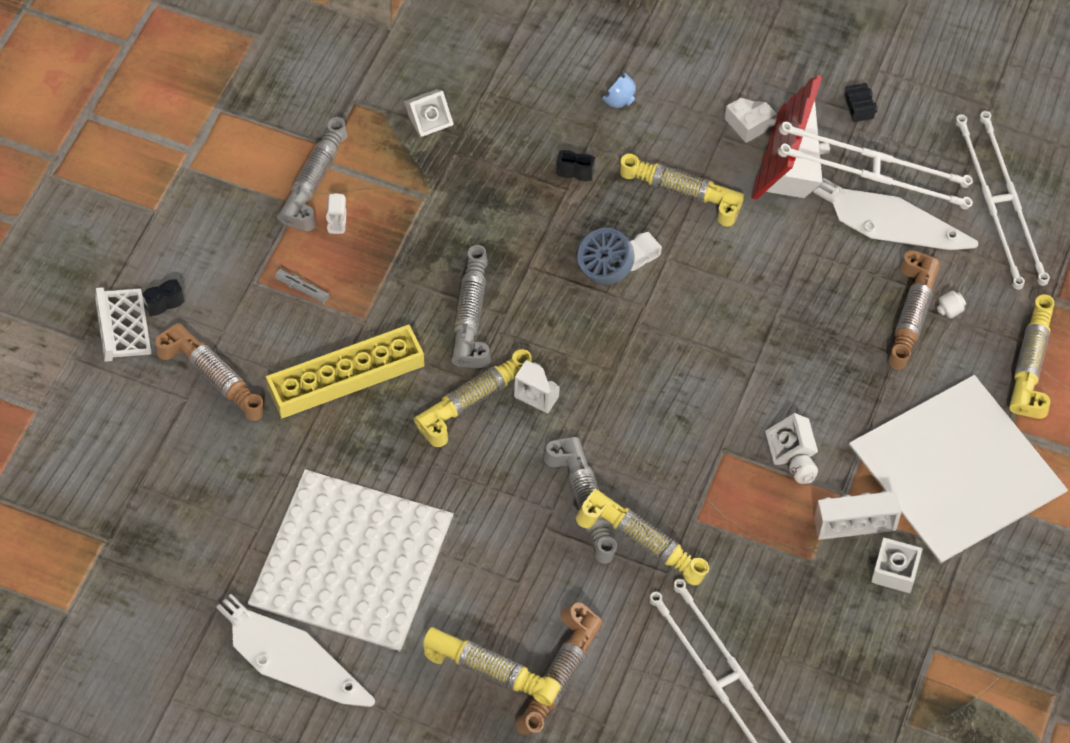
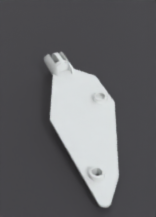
M822 178V183L813 191L816 195L833 204L839 221L871 239L945 250L972 249L978 246L977 240L900 197L843 189L825 178Z
M229 594L228 598L238 609L227 599L222 601L232 616L220 604L216 606L232 623L233 647L262 675L341 704L367 707L375 704V699L306 631L249 611L232 594ZM348 686L353 687L350 691L346 690Z

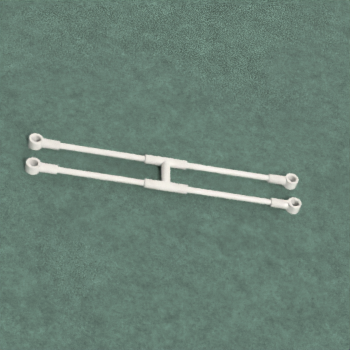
M983 111L980 115V122L984 124L991 138L1009 193L997 196L991 195L989 187L985 183L969 137L970 133L966 125L967 117L965 115H958L955 123L956 126L960 127L962 135L965 137L982 185L981 189L990 215L993 216L1013 277L1012 286L1020 290L1023 288L1025 280L1020 277L1017 266L1014 265L994 204L1012 201L1014 209L1019 216L1035 261V268L1038 273L1037 282L1042 286L1047 285L1050 276L1045 273L1036 253L1021 211L1022 207L1013 182L1009 178L993 133L994 129L990 121L991 113Z
M784 122L779 127V131L783 135L790 133L800 137L805 136L872 157L873 172L863 169L858 170L803 154L801 151L791 149L788 144H783L778 149V153L782 157L789 155L799 159L804 158L859 174L861 177L888 185H897L948 200L950 203L960 205L964 210L972 206V200L969 197L962 199L952 195L947 196L880 175V160L889 163L894 162L945 177L950 181L960 183L964 188L969 187L973 183V179L969 175L962 177L952 173L947 174L906 162L864 147L859 148L805 132L803 129L793 127L789 122Z
M677 579L674 582V591L680 593L686 603L691 606L734 671L718 681L710 670H707L670 616L669 610L662 601V595L659 592L651 593L650 603L658 608L663 617H666L703 671L704 677L716 695L727 706L750 742L757 743L722 689L737 679L742 682L746 690L750 691L783 741L791 743L754 690L753 684L735 658L729 654L693 602L694 599L686 589L685 581ZM681 584L683 587L679 588L676 585ZM653 597H658L659 600L655 601Z

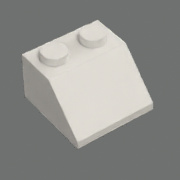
M435 89L404 101L409 118L420 137L454 125L442 90Z
M796 413L765 431L775 465L791 463V460L798 455L811 457L818 452L809 419Z

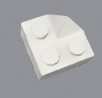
M743 98L727 105L725 120L745 143L774 128L777 117L776 112L766 102L751 101Z
M526 360L515 376L514 397L548 414L559 397L560 387L553 381H547L544 369L540 365Z
M883 537L871 583L911 593L923 548Z

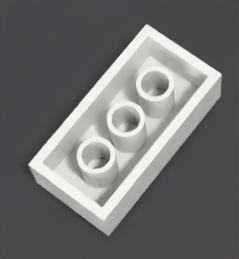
M882 491L876 494L863 493L858 496L845 495L841 498L826 497L818 500L814 516L818 540L896 531L901 515L897 491Z

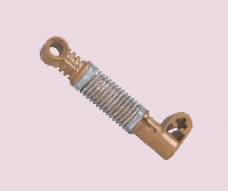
M917 251L906 252L900 265V270L904 275L916 280L909 289L895 330L896 339L888 358L889 366L895 370L905 368L911 356L913 344L919 339L933 297L932 288L940 268V262L937 259Z
M175 324L156 337V353L160 359L169 360L183 352L188 357L190 364L211 382L225 398L234 401L244 411V415L248 420L257 421L263 417V399L261 396L253 394L239 375L206 344L200 343L182 324Z
M575 603L562 609L561 619L574 633L563 644L549 666L548 671L544 674V677L557 681L561 688L551 706L543 705L533 697L525 713L519 716L516 721V728L522 735H530L543 729L546 715L557 706L580 665L584 662L587 656L586 651L603 624L602 620L582 603Z

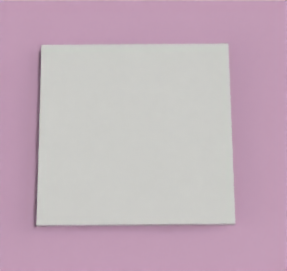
M975 375L849 443L850 447L884 491H897L901 513L940 563L1068 491Z
M304 470L248 605L401 652L453 518V513Z

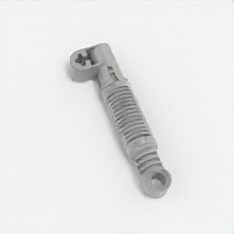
M334 117L328 121V129L324 137L316 143L299 175H297L295 182H293L291 193L277 216L278 220L284 225L302 231H311L316 227L314 210L305 204L314 196L316 189H318L319 184L337 155L336 150L338 146L348 136L345 121L342 118Z
M474 245L469 248L467 270L461 283L454 325L456 336L451 360L454 365L459 367L485 368L491 363L489 346L483 342H474V337L479 329L486 285L484 274L488 264L486 250L481 245Z
M571 437L553 440L547 444L544 462L550 467L568 465L570 471L569 480L580 510V507L595 488L599 490L592 468L588 466L580 439ZM600 516L591 528L585 529L591 535L596 560L607 564L614 558L617 543L611 536L609 530L610 523Z

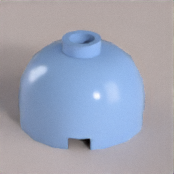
M624 72L622 77L603 96L602 100L613 108H622L624 105L629 106L635 100V97H633L636 91L634 81Z

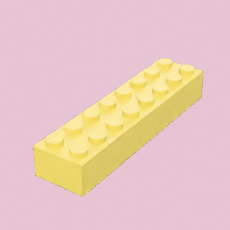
M406 325L266 376L267 389L282 419L424 367V353L410 325Z

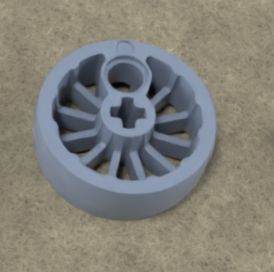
M600 228L592 231L583 239L578 249L577 258L581 271L588 279L597 284L611 285L621 281L629 274L634 264L635 254L631 242L622 232L613 228ZM623 245L625 246V249H623V250H618V249L621 248ZM619 261V266L616 268L613 267V264ZM603 267V275H599Z

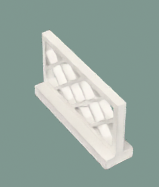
M96 288L95 302L104 361H112L113 357L150 355L151 346L141 289L104 291V288ZM137 295L138 300L135 303L127 299L129 296ZM108 297H116L119 301L114 305L108 301ZM123 302L130 306L126 312L119 308ZM133 310L141 314L137 319L129 315ZM114 311L122 315L118 321L111 317ZM125 318L133 322L129 327L121 323ZM136 325L143 329L139 335L132 331ZM117 326L125 331L121 336L113 332ZM127 334H130L136 339L132 343H129L123 338ZM140 341L146 345V349H138L134 345ZM119 342L127 346L125 350L116 351V346Z

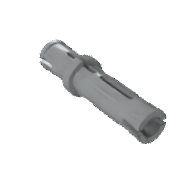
M281 268L276 272L275 279L287 284L290 289H296L323 304L327 301L329 297L328 292L303 281L298 275H292Z

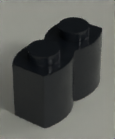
M867 83L845 86L844 97L852 121L858 122L874 119L878 109L876 102L872 100V89L868 88Z
M569 150L559 151L556 165V174L564 178L574 177L580 181H592L595 169L594 156L585 153L576 154Z
M177 279L168 280L159 287H151L142 293L144 306L149 316L160 315L167 309L176 308L184 303L183 291Z

